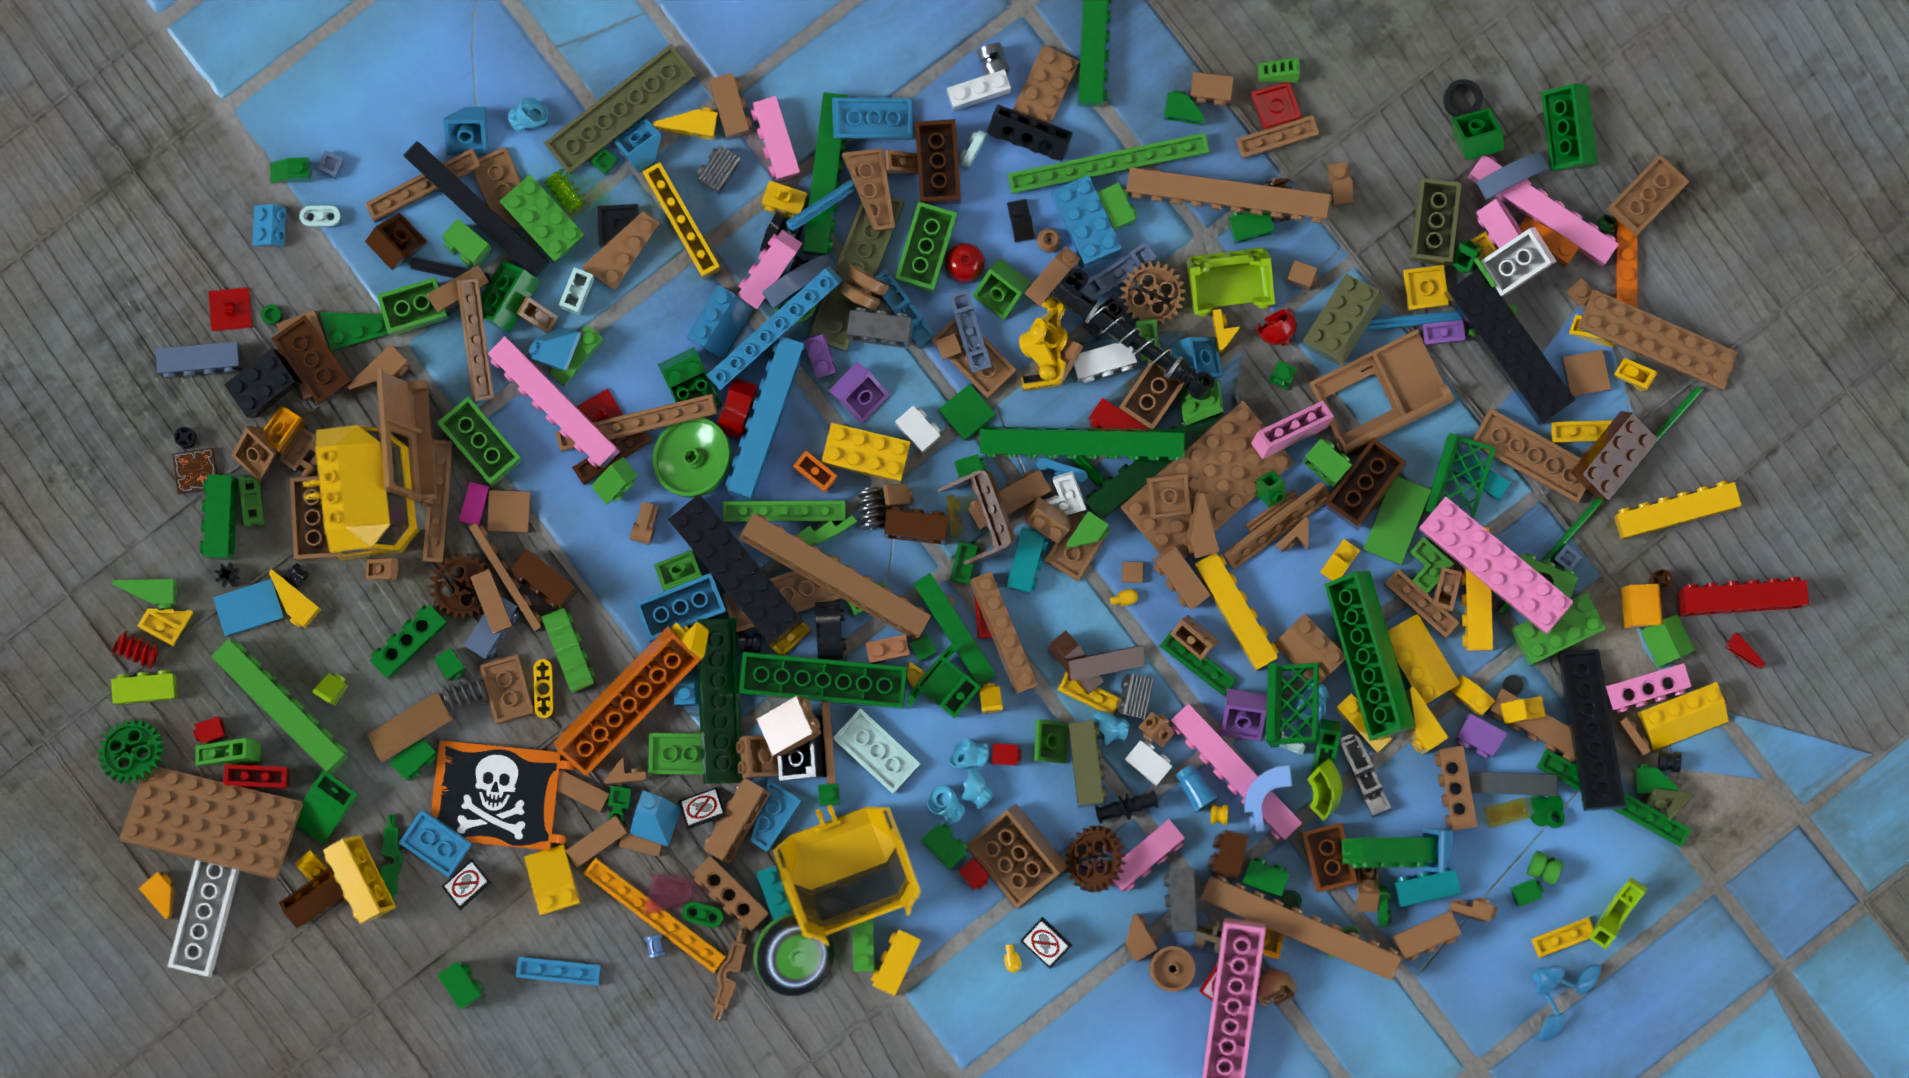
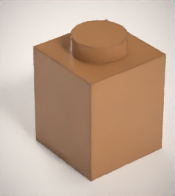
M1294 260L1286 282L1309 291L1311 285L1315 287L1319 275L1315 274L1317 268Z

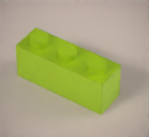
M170 670L157 671L158 675L141 672L137 673V677H129V674L117 675V679H111L113 704L124 705L178 699L176 675L170 673Z

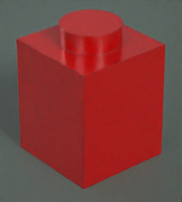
M219 716L194 724L196 728L193 730L194 737L197 742L200 741V744H208L227 737L222 718Z
M993 743L992 765L1017 766V762H1021L1022 750L1018 749V745Z
M974 858L958 870V873L973 890L976 888L981 890L989 883L987 881L989 875Z

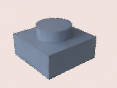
M325 150L317 170L336 178L344 158Z

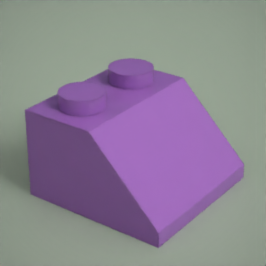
M858 362L829 390L837 401L861 424L890 396L870 371Z
M1227 689L1220 736L1261 741L1267 712V695Z
M1469 714L1461 724L1455 739L1459 740L1457 743L1461 746L1463 745L1464 748L1468 749L1470 746L1477 750L1476 754L1487 758V756H1494L1507 733Z

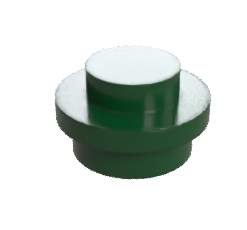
M1603 215L1597 221L1599 229L1604 233H1613L1617 228L1616 219L1610 215Z
M1290 890L1282 895L1281 902L1285 903L1284 908L1291 910L1292 907L1298 909L1301 906L1302 899L1299 893Z

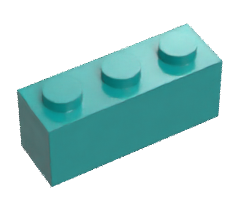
M1022 527L1007 589L1030 594L1031 590L1036 589L1038 578H1034L1036 570H1041L1043 559L1040 558L1041 550L1046 551L1049 540L1045 539V535L1039 531Z
M775 865L756 872L773 921L783 915L793 914L777 866Z
M1445 867L1444 873L1438 872L1437 874L1430 875V871L1418 873V878L1410 879V876L1397 878L1398 882L1393 883L1399 907L1461 894L1456 869L1450 871V867Z

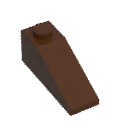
M1066 630L1055 638L1048 647L1050 654L1066 671V660L1086 656L1080 645ZM1100 675L1075 680L1088 695L1104 682Z

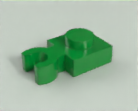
M611 785L608 806H613L614 809L609 814V820L613 818L615 813H618L621 817L620 821H624L625 812L623 808L629 809L632 787Z

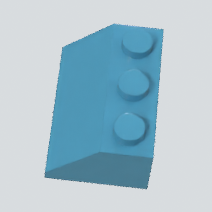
M718 285L689 331L687 339L723 360L754 308L734 293Z

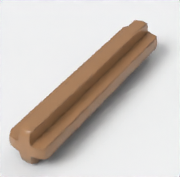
M1294 490L1286 494L1285 500L1267 508L1246 524L1247 529L1253 532L1299 498L1298 494Z

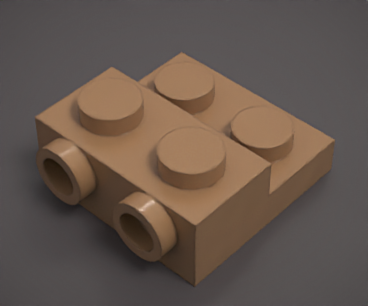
M764 735L743 736L739 738L736 749L741 754L738 772L742 774V778L779 776L778 756L772 755Z
M1478 897L1475 900H1470L1469 904L1462 900H1453V902L1447 903L1445 911H1451L1452 913L1482 922H1490V919L1495 918L1497 907L1489 904L1490 900Z

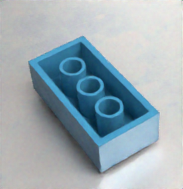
M1089 175L1052 190L1051 196L1077 255L1081 258L1080 261L1083 268L1121 253L1120 243Z
M711 573L635 603L651 643L668 626L671 628L676 622L682 627L686 625L691 628L695 624V620L714 619L727 613Z

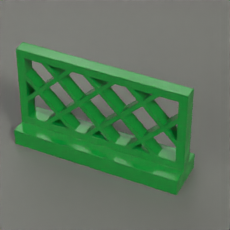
M1449 433L1424 512L1431 514L1443 500V492L1449 500H1451L1450 497L1461 492L1466 503L1459 506V508L1467 505L1471 511L1470 517L1474 519L1496 448ZM1459 441L1467 443L1471 452L1460 456L1457 450ZM1481 448L1490 451L1488 459L1483 462L1479 461L1475 453ZM1473 454L1478 464L1467 469L1462 458ZM1460 460L1465 471L1455 476L1451 467L1453 463ZM1479 466L1483 476L1474 482L1469 471ZM1467 473L1472 484L1461 488L1456 478ZM1454 479L1459 490L1448 495L1445 489L1446 483ZM1480 482V486L1478 489L1476 484ZM1474 486L1477 492L1476 498L1468 501L1463 490Z
M1276 663L1268 664L1266 742L1271 748H1276L1283 744L1318 742V663L1280 666ZM1314 669V674L1308 681L1301 676L1306 670ZM1283 671H1293L1296 674L1288 683L1283 679ZM1300 678L1305 684L1296 691L1291 685ZM1310 687L1313 690V695L1306 700L1301 694ZM1290 688L1295 694L1286 702L1283 699V693ZM1300 697L1305 703L1296 711L1291 704ZM1309 706L1313 709V714L1306 720L1301 713ZM1289 707L1294 714L1286 721L1282 718V713ZM1299 716L1304 723L1295 730L1290 724ZM1307 725L1312 728L1311 737H1303L1300 734ZM1287 727L1294 731L1289 738H1282V732Z

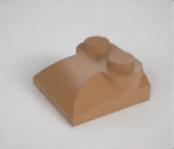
M250 425L245 428L231 456L255 479L261 482L277 452L268 442L266 431L262 427Z

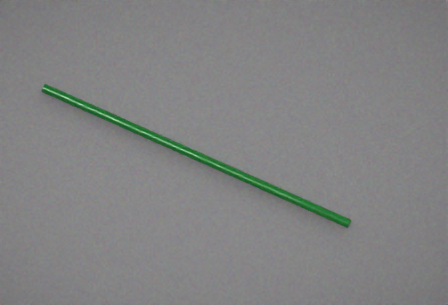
M1696 386L1654 433L1659 440L1703 392L1702 389ZM1595 499L1540 562H1551L1605 500ZM1504 601L1496 610V613L1502 617L1511 606Z

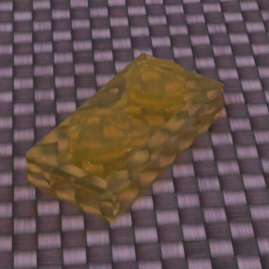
M954 494L946 495L951 538L960 537L959 532L963 531L962 519L957 518V511H960L959 499H955Z
M1524 797L1484 808L1489 828L1529 818Z

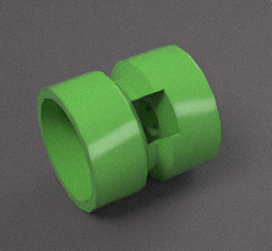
M1536 850L1528 866L1527 875L1537 879L1542 877L1544 882L1555 885L1564 861L1555 857L1548 858V854Z

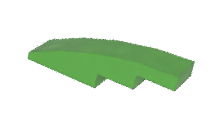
M852 515L838 526L829 521L815 532L808 526L798 533L797 536L801 537L804 543L816 546L842 534L858 523Z

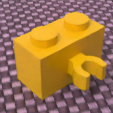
M769 180L761 204L766 212L776 214L777 211H781L787 214L788 219L804 210L808 193Z

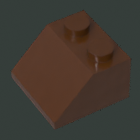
M401 213L377 225L365 241L391 270L406 263L427 243L425 238Z

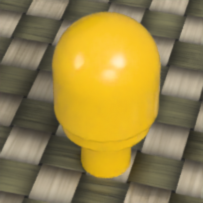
M1125 589L1118 592V596L1109 598L1111 606L1120 604V606L1125 607L1137 602L1138 593L1134 589Z
M1013 944L1005 945L1007 952L1004 955L1005 967L1007 971L1016 973L1022 966L1020 955L1018 952H1015Z

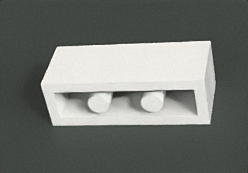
M1005 69L947 88V95L953 112L1011 93Z
M1114 343L1080 353L1073 365L1077 382L1088 383L1094 381V377L1102 375V378L1114 375V371L1122 370V372L1133 370V366L1137 364L1135 355H1132L1133 347L1127 348L1121 343Z

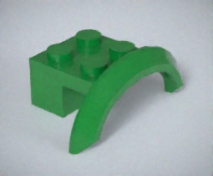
M961 643L951 644L927 670L908 695L909 707L922 692L948 715L956 718L977 693L981 686L948 661L962 645Z

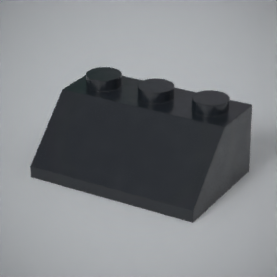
M814 715L820 723L819 729L822 734L784 756H778L779 781L827 777L822 716Z

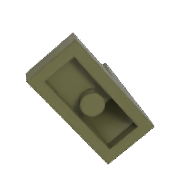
M1654 789L1647 798V805L1656 808H1667L1668 820L1671 821L1691 800L1693 792Z

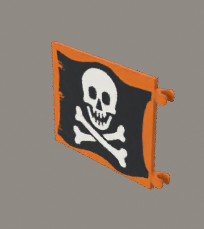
M439 740L431 815L472 843L550 851L551 843L565 844L567 839L564 835L552 834L559 769L574 770L575 766L569 761H561V754L559 752Z

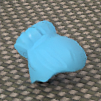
M536 98L523 99L519 106L512 108L508 114V121L518 132L523 131L525 128L541 126L548 119L547 107Z
M1319 684L1318 721L1325 715L1326 704L1331 698L1328 689L1322 684ZM1308 687L1307 692L1301 696L1308 700L1313 695V690ZM1300 697L1295 704L1296 711L1305 703ZM1307 706L1301 715L1307 720L1313 714V709Z
M1098 711L1093 714L1105 745L1110 744L1114 740H1121L1122 743L1125 742L1129 733V724L1126 719H1118L1106 711Z
M966 737L963 741L955 744L954 752L949 758L950 764L958 770H966L976 765L984 767L988 762L987 743L976 744L973 740Z
M969 768V775L964 783L965 790L961 800L972 801V804L977 805L976 809H980L992 799L993 791L990 787H987L985 778L979 770Z
M941 785L934 787L930 792L927 802L929 810L933 814L941 816L942 821L946 824L957 823L965 813V808L959 803L953 789L949 786Z

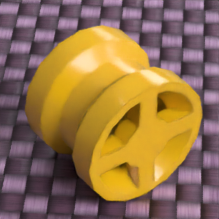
M1211 804L1210 824L1217 822L1227 825L1228 805L1217 806L1216 804Z

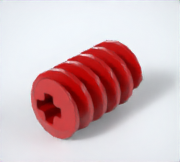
M128 631L120 635L113 647L112 653L114 654L118 651V656L122 657L125 655L127 660L133 657L134 663L140 661L141 666L148 664V669H152L159 655V651H157L158 644L150 648L149 640L143 645L142 637L135 641V634L127 638Z

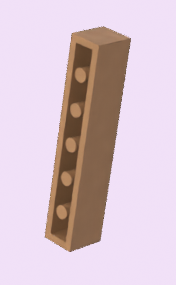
M990 571L971 579L969 583L1015 695L1037 686L1038 684L992 572Z
M1500 689L1494 699L1495 702L1488 709V712L1491 713L1490 717L1501 722L1503 716L1500 704L1520 700V698L1504 689ZM1546 713L1545 717L1509 723L1508 727L1516 732L1521 730L1527 734L1526 737L1536 743L1539 740L1545 744L1544 747L1549 751L1562 753V758L1571 763L1575 761L1570 727Z

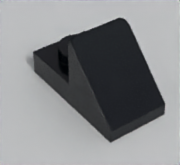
M1027 199L1007 202L1015 243L1035 239Z

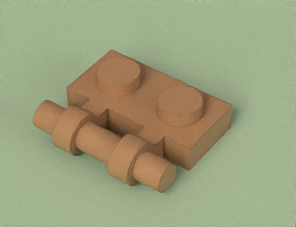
M301 426L278 460L295 472L300 466L304 467L305 470L301 476L310 477L317 470V455H314L310 463L306 462L305 458L311 450L316 453V436Z

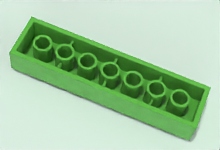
M228 639L211 657L326 772L333 774L350 757L347 754L349 750L341 742H335L332 739L334 735L326 727H320L318 725L320 721L312 713H306L303 710L305 706L298 699L291 698L289 696L291 692L283 684H277L275 682L277 678L269 670H262L260 668L262 663L251 654L248 656L246 654L248 649L240 641Z

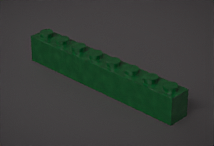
M1220 412L1189 425H1186L1182 418L1180 420L1182 423L1178 427L1173 425L1169 429L1185 430L1186 449L1220 420L1224 413ZM1140 456V459L1135 460L1131 465L1128 466L1126 463L1117 471L1119 474L1116 477L1112 478L1110 476L1102 483L1103 487L1100 490L1096 491L1094 489L1086 496V506L1095 516L1104 520L1147 483L1146 478L1156 476L1173 460H1168V457H1160L1159 460H1149L1148 457Z

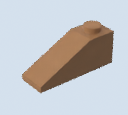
M1065 246L1024 294L1041 306L1056 291L1072 269H1076L1081 258Z
M390 344L347 388L351 392H355L376 385V369L383 368L384 373L394 377L398 375L401 377L408 371L410 364Z
M1200 491L1195 492L1187 533L1188 542L1185 543L1188 554H1191L1194 558L1219 552L1204 492Z

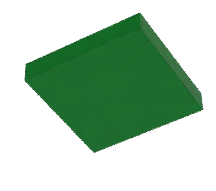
M971 384L967 385L939 408L940 413L964 441L996 416Z

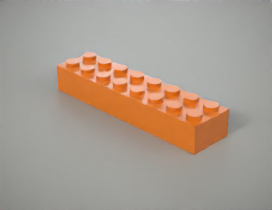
M668 626L553 742L556 750L582 774L587 776L701 659L692 653Z

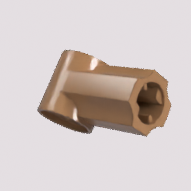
M642 502L637 521L634 522L631 530L630 540L647 545L651 544L659 506Z

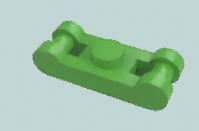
M239 475L244 527H251L253 524L265 525L261 482L253 476ZM247 484H254V489L247 490ZM256 510L257 516L250 517L249 511Z

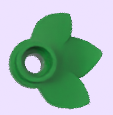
M1560 795L1548 796L1547 799L1539 796L1531 797V807L1534 813L1530 816V819L1535 825L1541 827L1548 825L1556 829L1564 824L1565 816L1562 812L1564 803ZM1551 816H1555L1557 821L1554 822Z

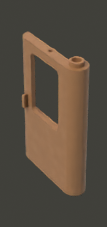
M1418 329L1309 382L1317 403L1323 400L1331 411L1326 401L1329 395L1374 374L1377 376L1392 408L1390 411L1346 433L1341 431L1335 417H1333L1329 427L1337 441L1335 442L1336 449L1339 453L1343 452L1345 455L1368 445L1373 438L1378 440L1454 402L1452 392L1447 384L1443 383L1420 337Z
M383 368L376 369L380 419L378 437L382 447L385 491L421 503L422 506H431L433 502L437 501L428 381L414 380L406 382L384 373ZM391 431L408 438L412 490L398 486L394 482Z

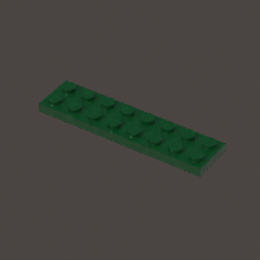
M736 618L695 620V623L699 622L709 631L704 657L697 663L703 784L740 783L744 778L738 772L741 754L736 749V744L739 738L742 737Z

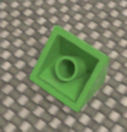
M692 550L654 564L663 591L702 577Z
M1678 614L1662 620V625L1649 626L1640 631L1658 668L1695 651Z
M1036 719L1034 762L1066 764L1068 723Z

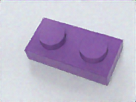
M1463 320L1422 324L1424 345L1465 341Z
M824 333L803 340L816 378L837 372Z

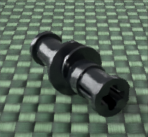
M1151 790V793L1134 796L1133 798H1130L1128 793H1126L1125 800L1119 796V802L1115 801L1101 807L1097 805L1095 806V811L1101 824L1104 820L1119 818L1122 815L1131 820L1133 812H1141L1151 807L1159 808V803L1155 790Z

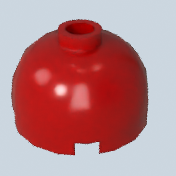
M960 243L948 251L945 258V268L952 280L960 284L970 283L982 276L985 269V258L977 246L971 243Z
M1290 308L1287 309V312L1285 309H1281L1267 316L1264 319L1267 321L1261 326L1259 323L1255 328L1265 343L1285 346L1292 341L1291 337L1296 333L1297 321Z

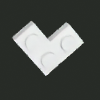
M1073 471L1053 477L1058 495L1044 500L1066 515L1086 510L1087 506Z

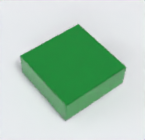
M602 148L592 158L590 163L606 176L619 160L606 148Z
M928 634L910 643L919 662L937 653Z

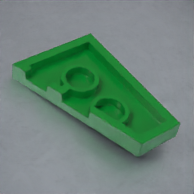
M320 312L332 352L389 335L382 314Z

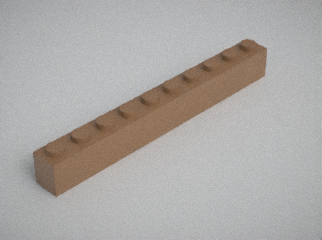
M1130 168L1126 192L1133 199L1142 200L1143 197H1150L1151 201L1163 202V199L1171 200L1170 203L1182 205L1183 202L1191 203L1190 206L1202 208L1203 205H1210V208L1214 210H1222L1223 207L1231 208L1230 211L1242 213L1243 210L1251 211L1250 214L1262 216L1263 213H1269L1274 218H1283L1284 215L1291 216V220L1303 221V218L1311 219L1312 223L1323 224V221L1329 220L1332 201L1330 194Z
M752 514L738 538L885 624L906 634V636L913 640H917L931 617L924 608L913 606L907 598L894 595L888 587L875 584L874 580L866 575L861 576L856 573L853 567L842 565L836 557L823 554L817 546L804 543L801 537L794 534L790 535L785 532L782 526L771 524L761 514Z
M1216 875L1214 878L1210 876L1201 900L1252 922L1266 923V928L1393 981L1402 957L1399 956L1400 952L1388 948L1387 951L1379 948L1380 944L1369 939L1368 943L1360 940L1361 936L1351 931L1349 934L1341 932L1342 928L1330 923V926L1322 924L1323 920L1316 916L1305 917L1303 916L1304 911L1294 907L1289 910L1284 908L1285 903L1276 899L1270 902L1264 899L1266 895L1254 891L1251 894L1245 891L1247 887L1235 883L1232 886L1226 883L1228 879Z

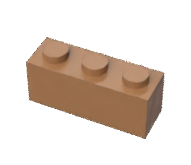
M732 72L709 79L726 139L730 140L750 134L749 128L752 127L750 116H745L743 110L747 106L744 96L740 97L738 90L741 89L738 77L734 78Z
M1173 545L1168 546L1152 559L1155 564L1153 566L1154 570L1159 576L1163 575L1166 578V586L1171 592L1175 591L1179 597L1176 599L1183 608L1187 607L1193 610L1211 596Z

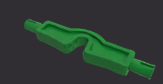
M387 815L388 825L384 828L381 853L384 857H392L394 863L392 865H383L381 867V874L394 901V895L398 893V874L403 866V856L399 849V828L396 827V815Z

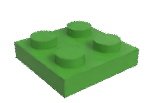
M1217 378L1212 390L1204 400L1193 398L1189 393V389L1180 392L1182 416L1186 425L1224 411L1221 383Z

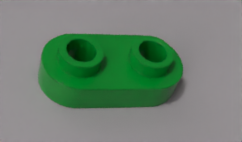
M1379 886L1378 927H1387L1388 923L1392 921L1391 911H1388V902H1391V890H1387V886Z
M689 902L682 911L685 920L702 926L716 928L723 922V913L716 907ZM695 908L697 910L696 916H691L689 911ZM711 914H716L717 920L712 922L710 921L709 916Z

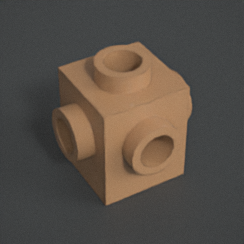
M1151 712L1139 726L1144 733L1142 737L1150 744L1154 742L1161 748L1175 734L1168 725L1170 721L1162 714L1157 716Z

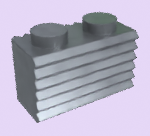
M721 145L718 149L714 148L708 156L710 161L706 166L703 164L697 172L699 176L697 178L698 182L718 195L741 163V159Z
M1126 674L1121 681V689H1123L1121 697L1118 698L1116 703L1117 714L1136 719H1146L1154 679L1135 674Z

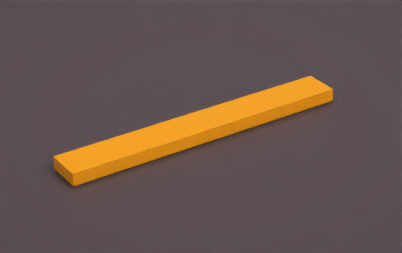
M596 857L583 873L712 973H715L726 959L725 955Z

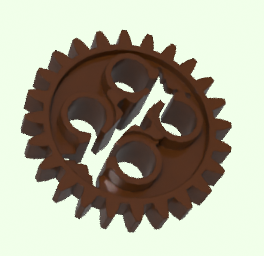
M460 553L457 559L454 554H451V561L444 557V565L437 563L440 568L439 571L432 570L436 577H429L431 581H434V584L429 585L428 588L434 589L435 592H432L430 596L437 597L433 603L441 604L438 610L446 608L445 615L452 611L453 618H456L458 613H460L462 619L465 618V613H468L469 617L472 618L473 611L480 614L479 608L482 607L476 597H472L471 603L465 606L461 603V597L464 594L470 595L469 591L462 589L460 592L458 590L459 586L451 582L450 584L453 586L454 591L452 595L446 596L442 589L447 582H438V580L444 577V569H446L449 575H453V568L460 566L463 569V575L460 578L454 577L453 579L458 582L465 580V585L474 589L470 583V577L488 569L491 570V568L484 569L483 567L486 562L483 561L479 564L478 556L471 560L470 553L466 558H464L463 553Z
M1098 825L1097 827L1090 826L1089 829L1083 828V833H1076L1078 839H1071L1073 846H1067L1071 852L1065 854V856L1069 857V861L1065 863L1070 865L1066 872L1072 873L1069 879L1075 881L1074 885L1079 886L1080 890L1101 893V890H1108V885L1115 886L1113 879L1120 880L1117 874L1118 872H1124L1120 866L1126 864V862L1121 861L1126 856V854L1121 853L1125 846L1119 845L1122 839L1117 838V833L1111 832L1110 828ZM1104 852H1106V853H1111V854H1112V858H1113L1114 861L1104 860V859H1098V858H1099V857H1104V858H1105V857H1108L1109 854H1105V853H1104ZM1077 857H1079V858H1084V859H1090V860H1091V859H1094V860H1092V862H1091V861H1084V862H1082V864L1087 865V866H1084V865H1079V861H1078V858H1077Z

